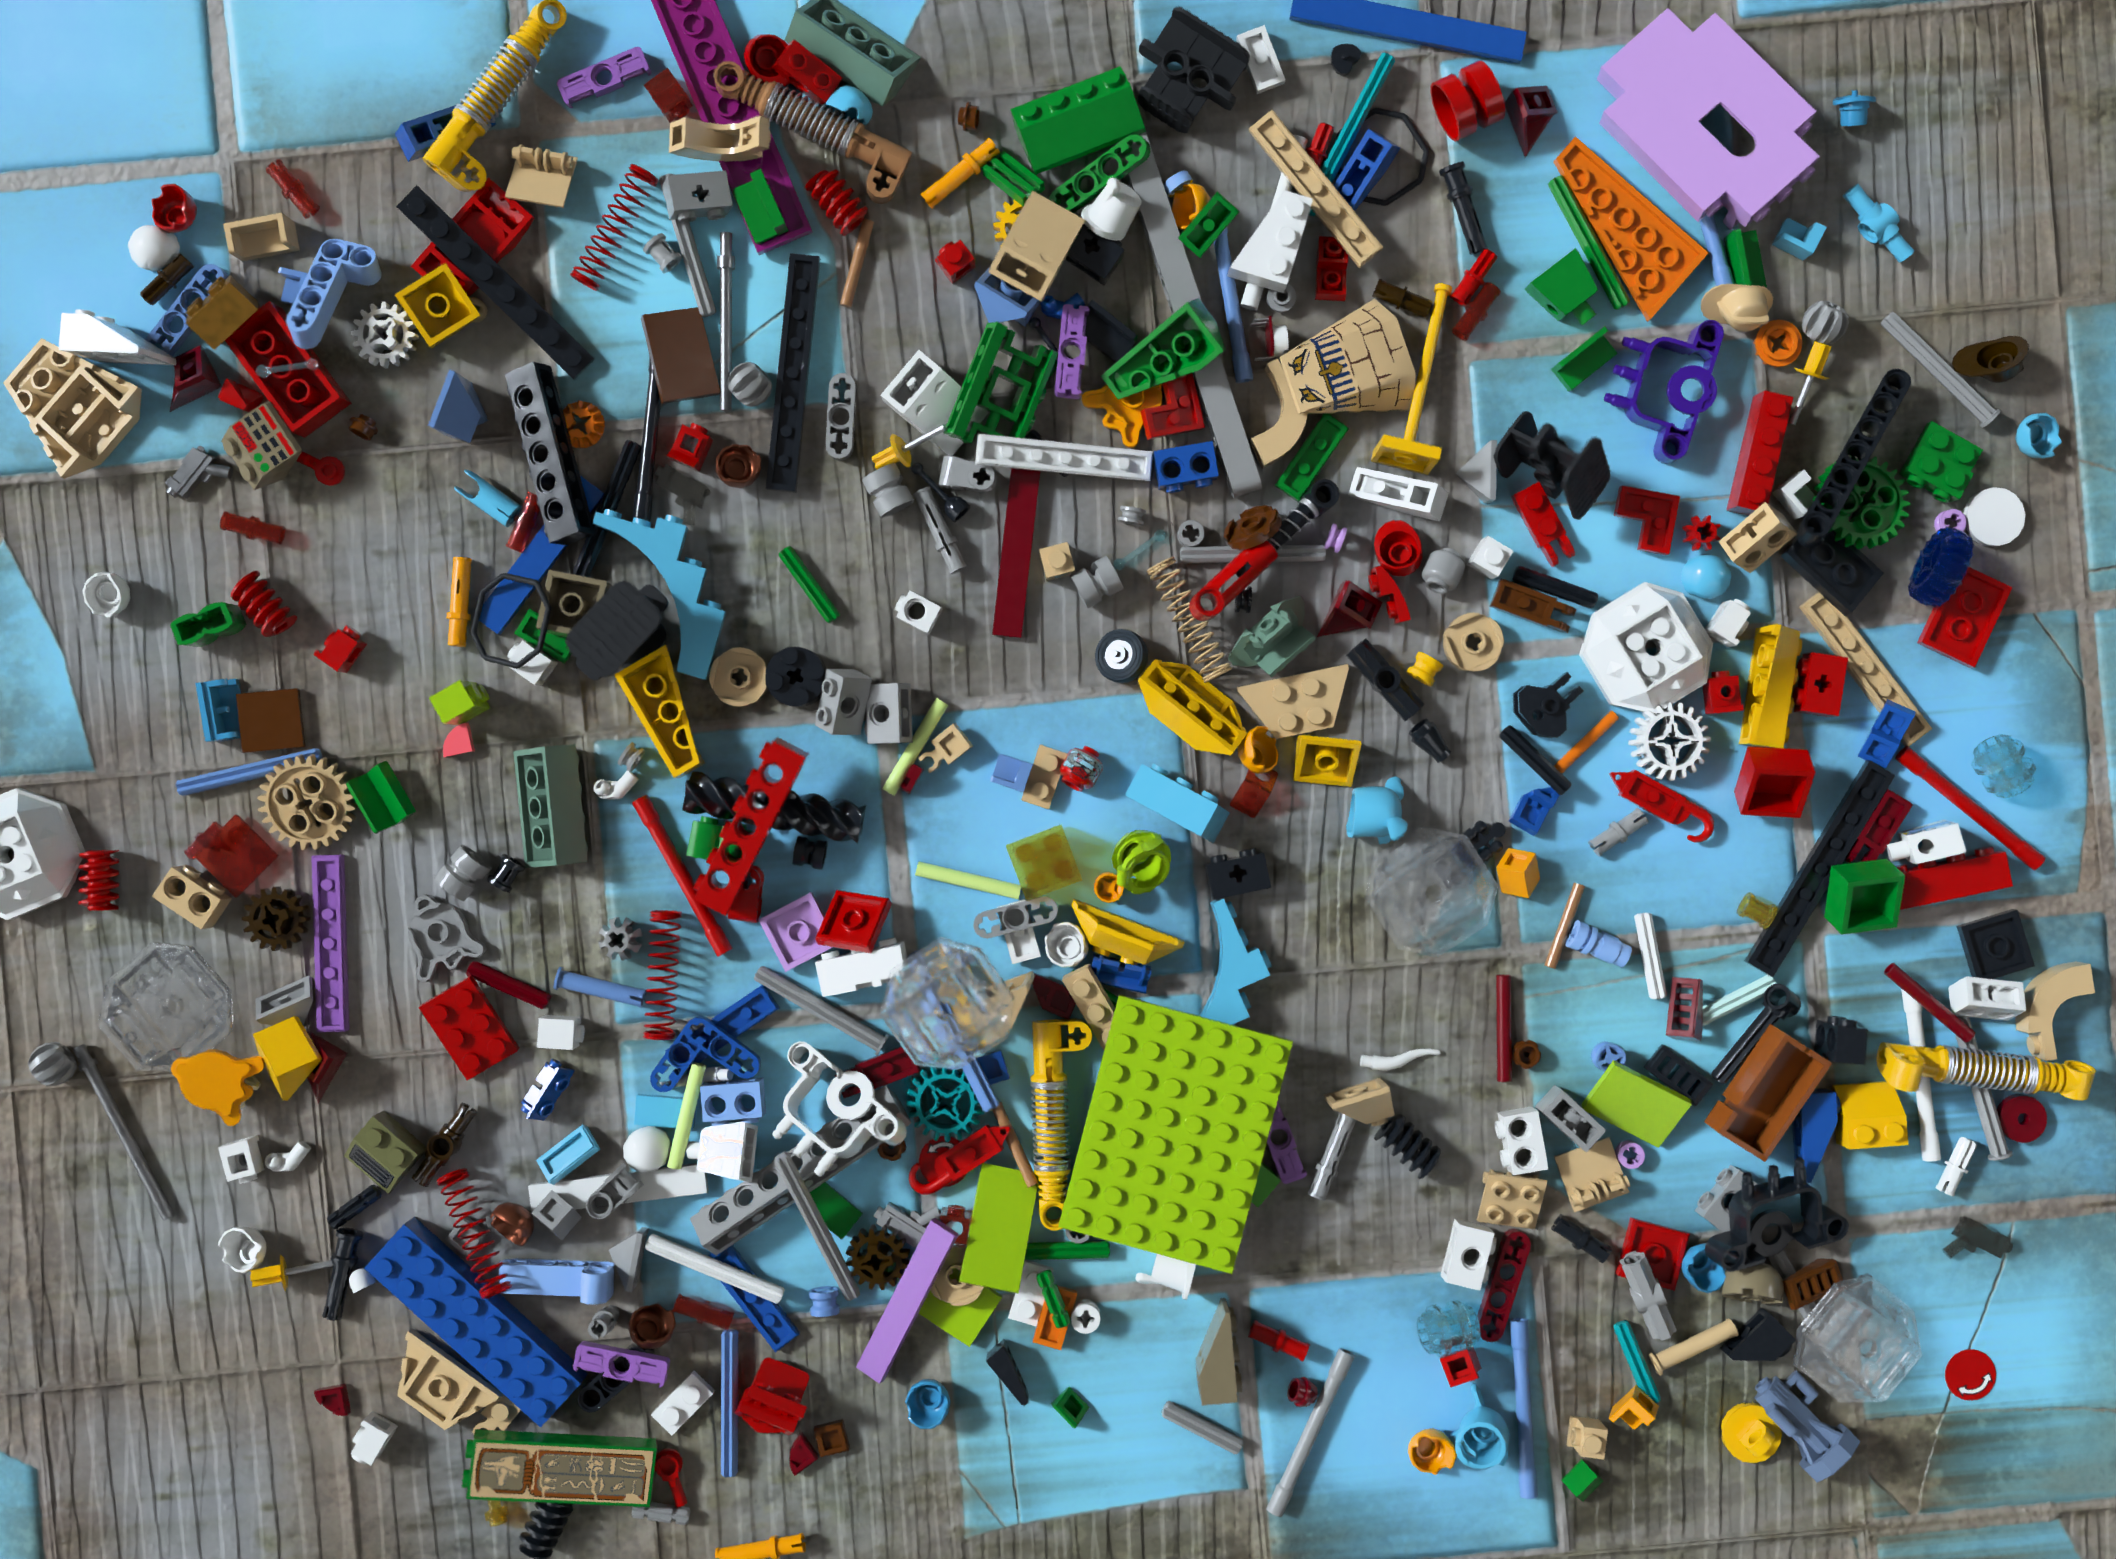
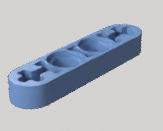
M214 264L202 266L145 340L153 345L156 343L162 344L161 347L164 349V352L173 357L193 332L186 325L189 298L194 294H199L202 300H204L209 295L198 289V287L201 285L209 291L208 288L213 284L208 278L209 274L216 275L217 279L221 276L225 280L228 278L225 270ZM181 317L184 321V327L180 332L173 333L170 323L174 318ZM165 332V334L173 337L174 340H168L162 333Z

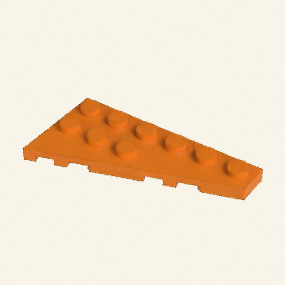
M1575 136L1553 163L1567 181L1586 219L1648 322L1707 256L1708 252Z

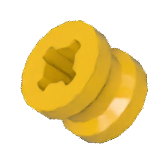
M1418 652L1415 656L1416 662L1408 668L1406 673L1419 682L1432 687L1435 682L1434 676L1442 670L1444 665L1431 656Z

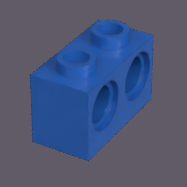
M1213 441L1157 450L1153 453L1159 490L1166 489V493L1183 491V486L1195 484V488L1212 486V481L1217 480L1219 476ZM1197 459L1205 460L1209 466L1208 471L1205 473L1196 472L1193 468V462ZM1168 464H1174L1179 468L1180 474L1176 478H1169L1164 474L1163 468Z

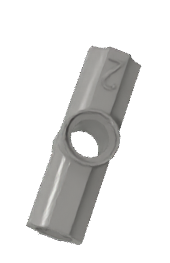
M1633 1251L1625 1254L1620 1263L1629 1282V1290L1639 1314L1642 1313L1650 1335L1653 1339H1660L1661 1341L1671 1338L1672 1334L1677 1330L1666 1306L1668 1303L1658 1279L1654 1278L1644 1252Z

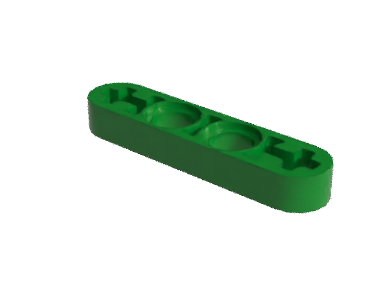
M1137 134L1127 136L1051 193L1049 200L1059 205L1061 203V196L1068 198L1074 194L1070 190L1073 187L1076 194L1080 196V199L1078 200V198L1072 196L1066 201L1068 207L1065 209L1075 213L1096 198L1107 186L1110 178L1120 180L1144 163L1150 155L1148 141ZM1133 143L1142 144L1139 148L1140 154L1138 156L1133 153L1128 155L1133 150L1131 146ZM1121 152V153L1124 154L1125 156L1128 155V156L1125 158L1127 161H1129V163H1128L1127 165H1126L1124 159H1123L1121 156H1119L1118 153ZM1110 159H1116L1119 164L1117 172L1113 175H1107L1104 170L1106 162ZM1091 176L1094 179V188L1088 193H1083L1080 188L1081 181L1085 177Z

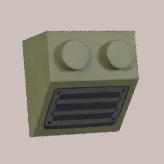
M382 1111L372 1116L354 1137L344 1156L385 1192L390 1194L427 1151V1147L388 1113Z

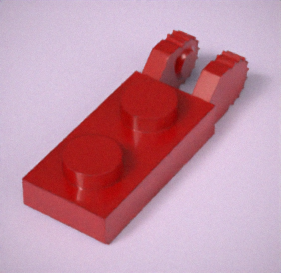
M1539 481L1511 496L1538 548H1541L1551 566L1554 567L1559 564L1558 556L1549 544V542L1557 539L1566 557L1571 558L1575 556L1574 548L1569 538L1565 535L1566 531Z

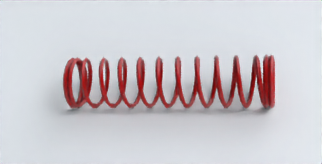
M631 164L629 167L632 173L625 174L626 180L631 185L619 184L621 191L625 195H613L615 201L620 206L614 204L607 205L609 211L614 216L602 215L603 221L609 227L604 225L596 226L597 231L603 237L597 235L590 236L592 242L600 249L593 246H585L586 252L594 259L586 256L579 257L580 262L589 270L575 266L573 267L574 270L571 271L572 273H570V276L595 291L599 290L600 285L579 273L576 269L592 274L602 280H605V277L591 268L582 259L594 262L606 269L611 268L587 248L603 253L613 259H616V256L603 248L593 238L600 239L622 249V246L609 238L599 228L607 229L626 239L628 238L627 235L610 224L605 217L634 228L633 225L621 218L610 207L618 208L639 218V215L622 204L616 196L627 199L644 208L645 205L628 194L622 186L629 187L647 197H651L650 194L634 184L628 176L638 178L653 187H656L659 182L653 174L635 164Z
M654 910L650 912V916L653 917L650 919L651 922L677 926V928L650 930L649 932L677 939L654 941L648 944L671 948L677 951L651 953L648 956L672 960L676 963L648 965L647 968L675 973V975L647 977L646 979L669 983L675 986L646 989L645 991L665 994L675 998L646 1001L645 1003L666 1006L674 1010L645 1013L644 1015L673 1020V1022L645 1024L644 1027L667 1031H645L643 1037L651 1040H672L675 1038L676 1032L663 1026H669L676 1022L673 1017L666 1016L665 1014L674 1013L677 1008L666 1003L675 1001L678 997L673 993L665 991L676 989L678 985L673 981L664 979L677 977L679 973L664 967L678 965L680 962L677 959L667 957L666 955L677 954L681 950L678 947L666 944L678 942L681 938L675 934L665 932L679 930L681 925L664 920L682 918V912Z
M461 1168L441 1176L436 1182L438 1186L446 1185L441 1190L442 1195H452L445 1202L446 1206H456L451 1210L449 1216H462L454 1223L453 1227H467L457 1237L459 1239L471 1238L463 1244L462 1249H476L466 1257V1260H480L471 1267L470 1271H485L475 1279V1283L489 1282L479 1291L480 1296H482L481 1299H486L511 1288L512 1284H510L511 1281H506L486 1289L493 1283L508 1276L507 1273L478 1281L485 1274L502 1266L503 1262L473 1270L482 1262L499 1254V1251L469 1259L476 1252L495 1243V1240L465 1248L467 1244L491 1230L488 1229L473 1235L461 1236L467 1230L486 1221V1218L469 1224L456 1225L466 1217L482 1210V1207L465 1213L452 1215L460 1207L478 1199L475 1196L461 1202L448 1204L457 1195L474 1187L471 1185L461 1190L444 1193L448 1187L470 1176L466 1168Z

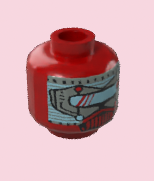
M1084 746L1083 749H1071L1059 769L1063 777L1062 782L1079 792H1082L1083 789L1092 788L1103 770V764L1098 759L1099 753L1088 746Z

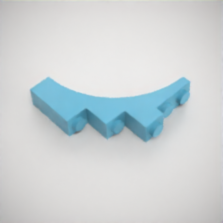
M608 509L604 510V514L596 512L593 520L594 525L618 534L638 547L654 563L665 579L675 601L680 622L681 650L677 672L707 680L726 612L720 610L722 604L704 600L703 605L698 604L708 571L706 568L701 567L703 562L685 557L684 562L679 561L689 528L682 524L683 519L667 514L665 519L658 517L655 528H650L651 522L634 517L633 522L621 519L622 514Z
M1220 898L1210 902L1217 922L1220 944L1218 972L1212 993L1199 1016L1233 1025L1250 1017L1247 1012L1251 1008L1245 992L1239 993L1238 990L1270 976L1267 968L1272 967L1265 950L1260 952L1257 947L1246 950L1245 946L1249 945L1244 930L1242 928L1237 930L1233 919L1237 918L1235 909L1231 901L1226 903L1224 898Z

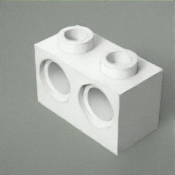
M1964 977L1948 987L1950 1010L1956 1016L2008 1021L2026 1011L2023 982Z
M1530 1106L1497 1112L1499 1121H1495V1131L1498 1139H1502L1504 1150H1500L1503 1168H1507L1512 1175L1547 1170L1548 1163L1538 1110ZM1522 1120L1523 1129L1519 1133H1512L1511 1125L1513 1122ZM1522 1149H1528V1158L1524 1162H1517V1153Z

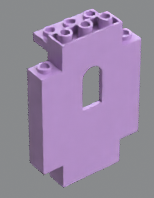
M1667 8L1601 66L1597 81L1617 100L1603 111L1599 124L1697 222L1706 215L1709 218L1712 217L1724 206L1728 213L1723 223L1730 230L1738 223L1744 227L1748 226L1753 220L1758 223L1771 211L1769 206L1776 200L1781 203L1792 193L1793 189L1791 187L1798 180L1804 183L1816 171L1813 166L1818 160L1819 155L1801 139L1813 126L1810 121L1815 115L1816 110L1716 13L1692 32ZM1720 104L1752 135L1755 141L1754 151L1744 157L1731 154L1700 121Z

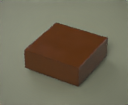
M843 1419L814 1426L820 1457L849 1451L850 1445Z

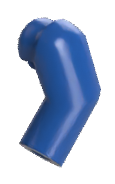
M1078 293L1065 302L1053 299L1051 295H1047L1043 301H1040L1041 311L1047 317L1056 319L1062 318V310L1065 304L1073 305L1074 309H1079V306L1085 305L1084 300Z

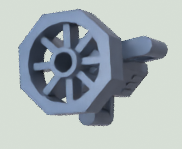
M1797 1370L1791 1373L1783 1382L1777 1376L1771 1379L1765 1377L1755 1386L1754 1389L1757 1391L1754 1399L1764 1408L1766 1414L1780 1429L1797 1442L1802 1456L1799 1465L1817 1483L1833 1475L1853 1456L1860 1441L1843 1424L1833 1427L1821 1422L1807 1408L1818 1396L1819 1392ZM1794 1384L1805 1395L1801 1400L1789 1390Z

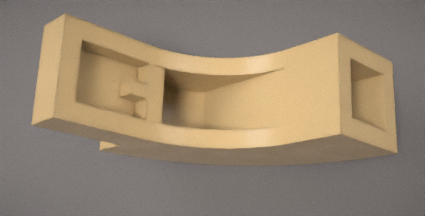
M759 115L741 123L715 124L684 117L670 123L669 153L709 161H745L761 158L763 150L769 149L771 140L770 118Z
M1278 359L1268 363L1264 370L1280 401L1281 412L1279 420L1272 428L1253 437L1249 442L1262 469L1280 460L1291 450L1303 432L1308 415L1298 414L1283 367Z
M2076 961L2050 967L2038 974L2025 988L2026 1011L2015 1017L2016 1030L2029 1034L2026 1043L2032 1056L2044 1061L2057 1059L2052 1027L2054 1014L2058 1007L2066 1000L2075 996L2095 993L2091 964Z

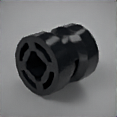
M798 836L794 847L792 864L798 866L809 864L814 869L822 870L825 863L828 841L817 840L813 842L809 841L807 837Z

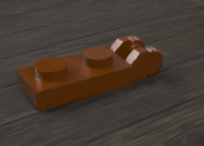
M1502 578L1499 579L1489 606L1542 627H1549L1563 633H1568L1570 626L1564 622L1551 619L1553 609L1567 616H1574L1576 608L1558 602L1557 598Z

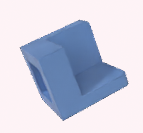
M279 267L278 273L286 278L281 301L285 304L293 305L308 273Z
M1000 754L990 781L1024 792L1033 764Z

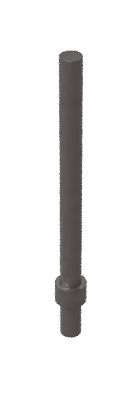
M721 232L720 255L717 256V269L720 270V411H732V392L729 390L727 381L732 371V270H735V257L732 256V233Z

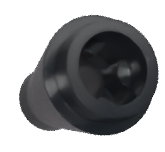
M1427 718L1423 719L1409 731L1412 737L1411 741L1432 756L1437 763L1442 762L1450 755L1451 750L1447 747L1434 722H1430Z

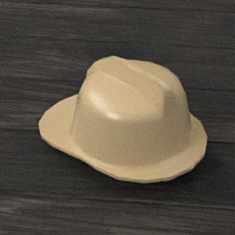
M1721 284L1705 293L1701 300L1700 309L1709 320L1729 324L1740 332H1749L1759 328L1762 324L1768 323V312L1773 304V296L1771 291L1763 286Z

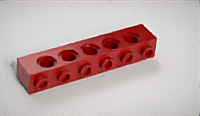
M779 737L775 738L772 743L768 741L765 743L759 755V758L763 759L758 770L752 769L745 783L750 787L745 796L740 794L732 809L737 812L732 823L727 820L721 830L719 837L723 838L719 849L714 847L707 858L706 863L710 864L706 875L701 873L694 884L693 889L697 893L693 900L725 916L731 910L809 755L808 752ZM770 765H776L782 770L781 779H773L769 775L768 768ZM764 792L767 794L769 804L766 806L758 804L755 800V793ZM749 818L753 820L756 825L755 831H746L742 826V819ZM729 845H738L742 849V857H733L729 852ZM716 871L727 873L729 883H720L716 879Z

